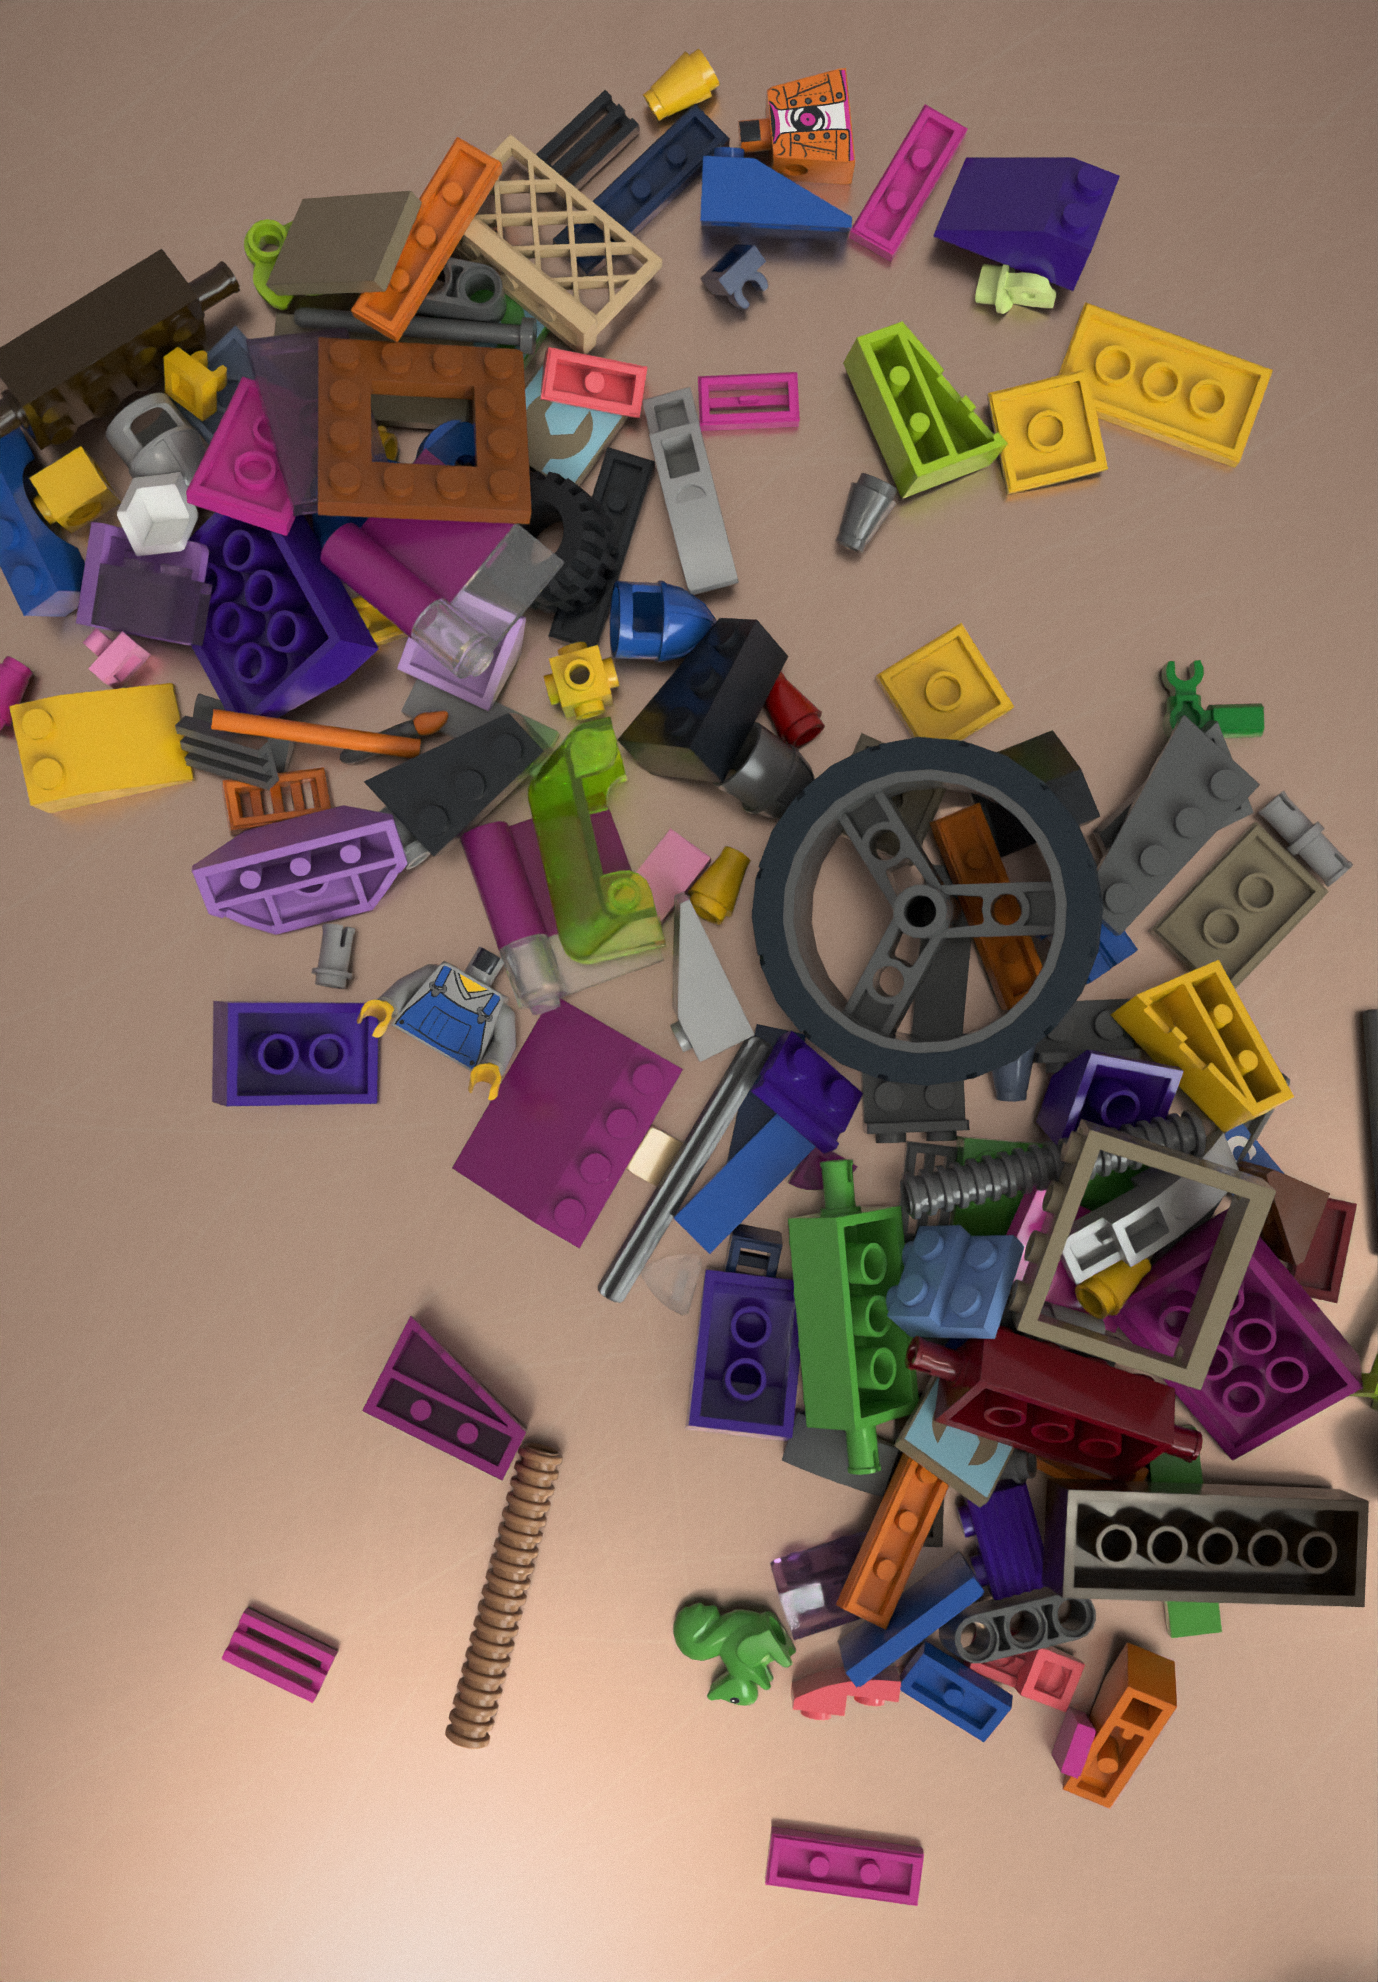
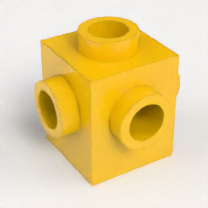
M586 642L569 644L558 649L559 656L549 658L552 673L543 676L551 705L561 703L566 718L576 716L577 720L592 718L603 714L605 707L614 705L610 689L619 687L612 657L602 659L598 645L588 647ZM586 671L590 673L589 679L583 684H575L570 679L572 675Z

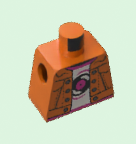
M846 68L772 86L767 90L766 118L738 121L739 146L741 149H744V153L769 151L771 168L788 179L799 182L840 185L852 183L855 153Z

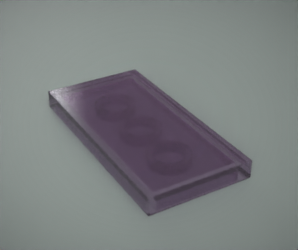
M346 327L246 339L247 356L293 516L318 513V337L350 339ZM371 408L372 462H388Z

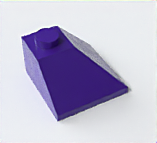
M1087 1049L1051 1077L1036 1122L1055 1144H1058L1060 1138H1069L1071 1131L1077 1132L1081 1119L1105 1127H1115L1118 1131L1121 1125L1126 1123L1135 1127L1136 1122L1140 1120H1146L1149 1124L1153 1117H1162L1165 1120L1184 1071L1177 1066Z

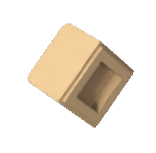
M652 1124L626 1170L658 1186L683 1142Z

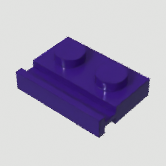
M789 1031L779 1036L760 1072L762 1076L759 1082L753 1085L751 1092L825 1154L837 1149L839 1145L837 1139L840 1133L845 1132L863 1093L793 1031Z

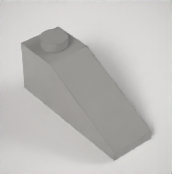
M683 891L674 896L672 1007L679 1021L670 1026L682 1051L685 1052L693 1048L699 1062L755 1034L690 899Z

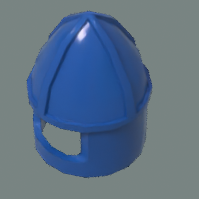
M659 580L657 583L616 581L612 591L610 606L611 655L617 659L654 660L656 663L683 658L695 648L717 620L705 603L681 587L668 584L662 580Z

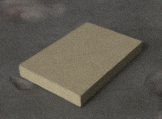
M412 191L302 199L266 285L277 296L385 292L422 202Z
M1254 822L1168 909L1148 932L1190 972L1219 960L1236 989L1329 891L1257 822Z

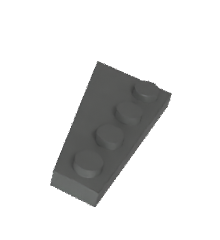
M1185 715L1178 719L1171 732V737L1161 755L1156 759L1148 774L1149 777L1138 797L1133 801L1122 826L1097 867L1103 902L1102 924L1115 936L1121 935L1260 785Z

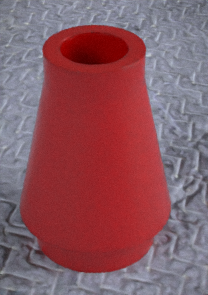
M781 671L765 704L779 738L799 748L812 741L823 731L825 725L820 719L822 711L790 683Z

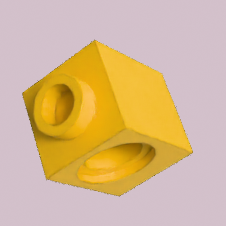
M82 446L29 478L39 495L33 498V501L42 516L50 525L57 521L71 534L121 504V500L98 463Z

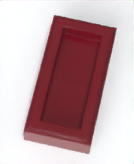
M1328 1198L1304 1262L1296 1266L1290 1263L1287 1265V1270L1311 1298L1333 1303L1338 1302L1357 1208L1356 1203Z

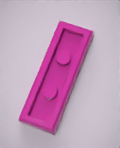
M925 104L852 226L849 238L892 262L966 137L968 128Z
M771 1826L764 1877L765 1885L918 1906L924 1852L922 1847Z

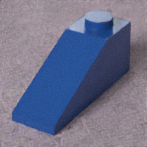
M717 147L714 148V156H703L701 226L849 233L852 228V217L757 159L744 158V149Z

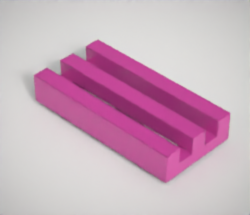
M797 372L698 376L701 431L799 427ZM788 388V395H748L709 398V392ZM789 408V411L732 414L709 413V411Z
M246 1608L221 1659L313 1703L338 1651ZM249 1627L321 1661L320 1667L318 1668L277 1646H272L248 1634ZM240 1646L245 1647L313 1681L312 1683H310L288 1671H285L259 1657H256L240 1649Z

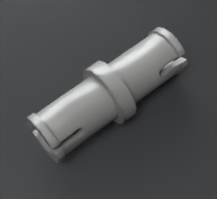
M1284 790L1258 812L1290 844L1286 849L1293 856L1298 853L1324 880L1327 887L1337 881L1353 866V863L1348 861L1321 833L1325 828L1318 821L1313 824L1288 798Z

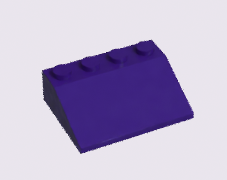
M300 509L287 536L215 512L189 538L188 541L205 544L209 550L196 637L191 647L226 711L278 718L345 681L379 650L341 580L322 564L320 560L322 547Z

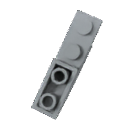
M688 387L642 400L656 466L689 594L696 595L739 583L691 388Z
M1217 1130L1206 1136L1205 1150L1202 1155L1196 1157L1239 1171L1224 1133ZM1154 1167L1146 1169L1130 1178L1134 1185L1133 1189L1074 1221L1060 1258L1068 1277L1077 1285L1120 1260H1123L1129 1267L1134 1266L1156 1253L1196 1224L1228 1192Z

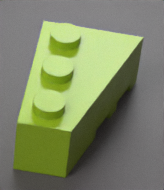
M903 321L856 338L843 364L902 499L990 466L1007 446L1008 443L998 431L993 434L974 412L976 406L967 395L962 398L942 375L945 370Z

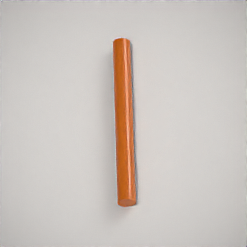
M213 709L212 730L411 759L418 756L420 752L421 739Z

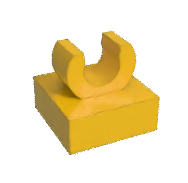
M176 347L163 357L165 394L201 421L206 420L217 412V392L223 390L227 385V367L221 365L216 370L210 371L208 369V355L204 350L197 351L190 356L181 348Z

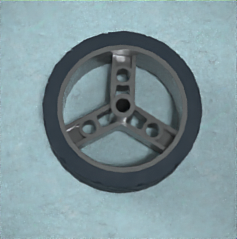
M915 737L872 746L831 765L802 790L803 792L794 798L771 831L758 866L760 869L755 879L752 923L758 956L760 955V965L775 1000L798 1030L803 1032L810 1042L840 1064L872 1077H878L891 1082L929 1086L974 1079L1014 1062L1059 1025L1082 994L1098 954L1103 902L1097 865L1075 818L1045 782L1008 756L960 740ZM943 788L973 793L999 804L1018 818L1036 840L1049 867L1052 881L945 885L898 810L892 797L910 791ZM844 830L893 908V919L849 1001L846 1000L828 976L817 951L812 925L813 892L821 865L834 842ZM894 832L900 840L899 852L890 860H882L876 851L878 839L885 833ZM911 860L928 885H913L901 892L893 877V871L904 867ZM1006 895L1017 897L1022 906L1020 918L1011 925L1000 923L994 913L995 904L998 899ZM955 896L982 897L984 922L980 925L958 927L962 920V908ZM932 900L936 907V916L927 925L923 921L922 910L924 904ZM903 933L913 938H928L930 940L913 966L906 960L895 956V950ZM1054 935L1045 965L1030 990L1003 1017L984 1028L958 1036L923 1037L897 1031L947 938ZM889 966L897 968L904 979L902 990L895 996L887 994L880 986L881 973Z

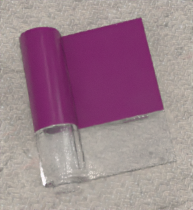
M426 448L413 463L445 465ZM369 517L361 528L351 522L338 528L325 543L320 557L322 564L460 679L470 675L477 677L487 669L494 656L492 651L564 565L562 559L519 524Z
M604 793L511 826L505 821L484 824L469 830L460 837L519 1009L530 1008L532 1015L542 1014L561 1005L559 999L664 961L655 935L651 940L647 939L609 909V906L634 875Z

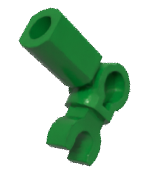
M1195 660L1190 664V678L1186 681L1180 680L1176 676L1175 661H1168L1163 666L1161 672L1164 686L1170 691V697L1166 698L1167 713L1162 723L1163 732L1168 739L1171 737V732L1178 719L1183 715L1191 720L1199 729L1209 720L1218 721L1224 738H1255L1263 735L1265 726L1262 703L1208 705L1206 710L1202 708L1201 695L1196 694V687L1204 676V667L1201 660Z

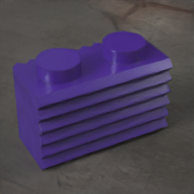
M1013 1479L999 1480L989 1501L982 1507H978L962 1495L965 1505L956 1507L964 1537H974L978 1555L970 1557L972 1570L981 1586H987L993 1599L1001 1600L1003 1598H1010L1013 1595H1021L1024 1592H1031L1034 1589L1047 1587L1042 1583L1044 1546L1026 1482L1016 1484Z

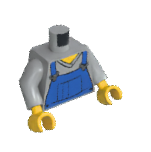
M479 946L465 971L446 961H443L440 965L427 964L398 979L378 1000L366 1002L357 1017V1024H360L367 1016L376 1017L380 1023L375 1028L372 1036L379 1038L386 1031L391 1018H395L391 1024L392 1026L471 1071L468 1086L469 1093L473 1092L476 1083L488 1082L491 1084L488 1100H494L498 1096L501 1076L504 1074L516 1049L515 1013L508 1006L509 997L491 987L505 960Z

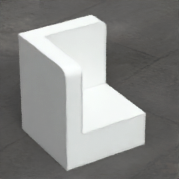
M181 472L132 479L117 511V516L136 556L179 552L185 549L199 513L195 505L187 503L186 491L188 488Z

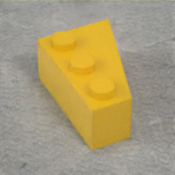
M1219 960L1139 993L1111 1014L1114 1020L1156 1063L1177 1066L1184 1071L1179 1087L1224 1133L1294 1098L1293 1093Z

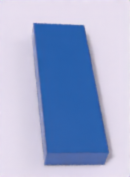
M776 1113L701 1188L673 1219L711 1254L798 1166L815 1146Z

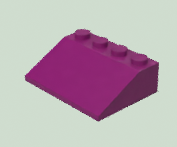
M553 994L501 1082L498 1096L490 1101L452 1169L534 1223L580 1249L683 1069Z
M1228 1209L1195 1228L1151 1266L1150 1272L1142 1278L1119 1313L1114 1316L1109 1315L1133 1344L1173 1357ZM1260 1236L1201 1390L1162 1378L1168 1386L1175 1388V1394L1232 1461L1363 1388L1360 1358L1357 1352Z

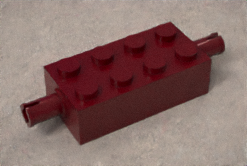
M1001 1325L998 1327L995 1339L969 1338L956 1350L925 1340L917 1335L908 1346L905 1357L906 1368L939 1378L934 1418L936 1422L1111 1480L1124 1481L1163 1453L1192 1463V1460L1195 1461L1201 1452L1203 1443L1201 1432L1174 1424L1175 1388L1156 1382L1151 1376L1146 1374L1126 1372L1109 1366L1102 1359L1085 1358L1062 1350L1055 1343L1039 1342L1015 1334L1010 1328Z

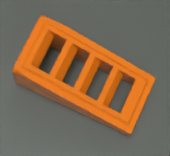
M324 767L278 773L279 781L269 790L273 814L266 815L263 812L260 791H266V789L233 779L222 780V793L230 836L239 835L248 829L331 809ZM310 782L314 808L305 809L301 784ZM290 786L294 811L285 812L281 788ZM249 794L252 817L243 818L240 795Z

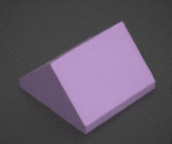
M466 590L431 633L417 641L412 640L408 636L397 669L489 711L522 653L526 617Z

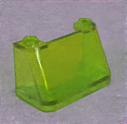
M611 717L585 722L576 726L531 779L528 787L529 806L559 940L565 953L573 961L581 964H593L667 946L661 920L655 907L652 890L647 880L640 874L632 871H617L603 875L590 814L609 810L608 795L611 788L617 782L628 781Z

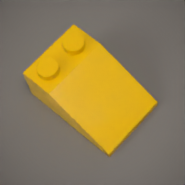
M173 683L64 694L9 706L30 806L42 811L54 813L195 781L193 767L187 766L184 758L189 752L182 750L180 741L185 736L177 734L175 725L182 717Z

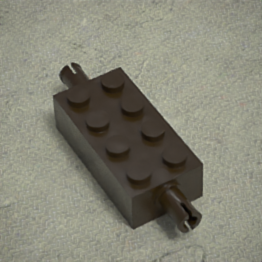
M160 249L0 347V396L2 398L0 399V439L21 426L31 436L40 450L51 444H62L69 440L76 433L77 428L94 417L102 418L112 413L122 399L137 390L146 391L156 385L161 379L162 374H164L163 357L176 347L181 348L190 356L197 351L204 350L208 346L203 320L205 318L204 312L230 295L240 291V285L231 269L225 262L220 261L215 267L188 283L163 249Z

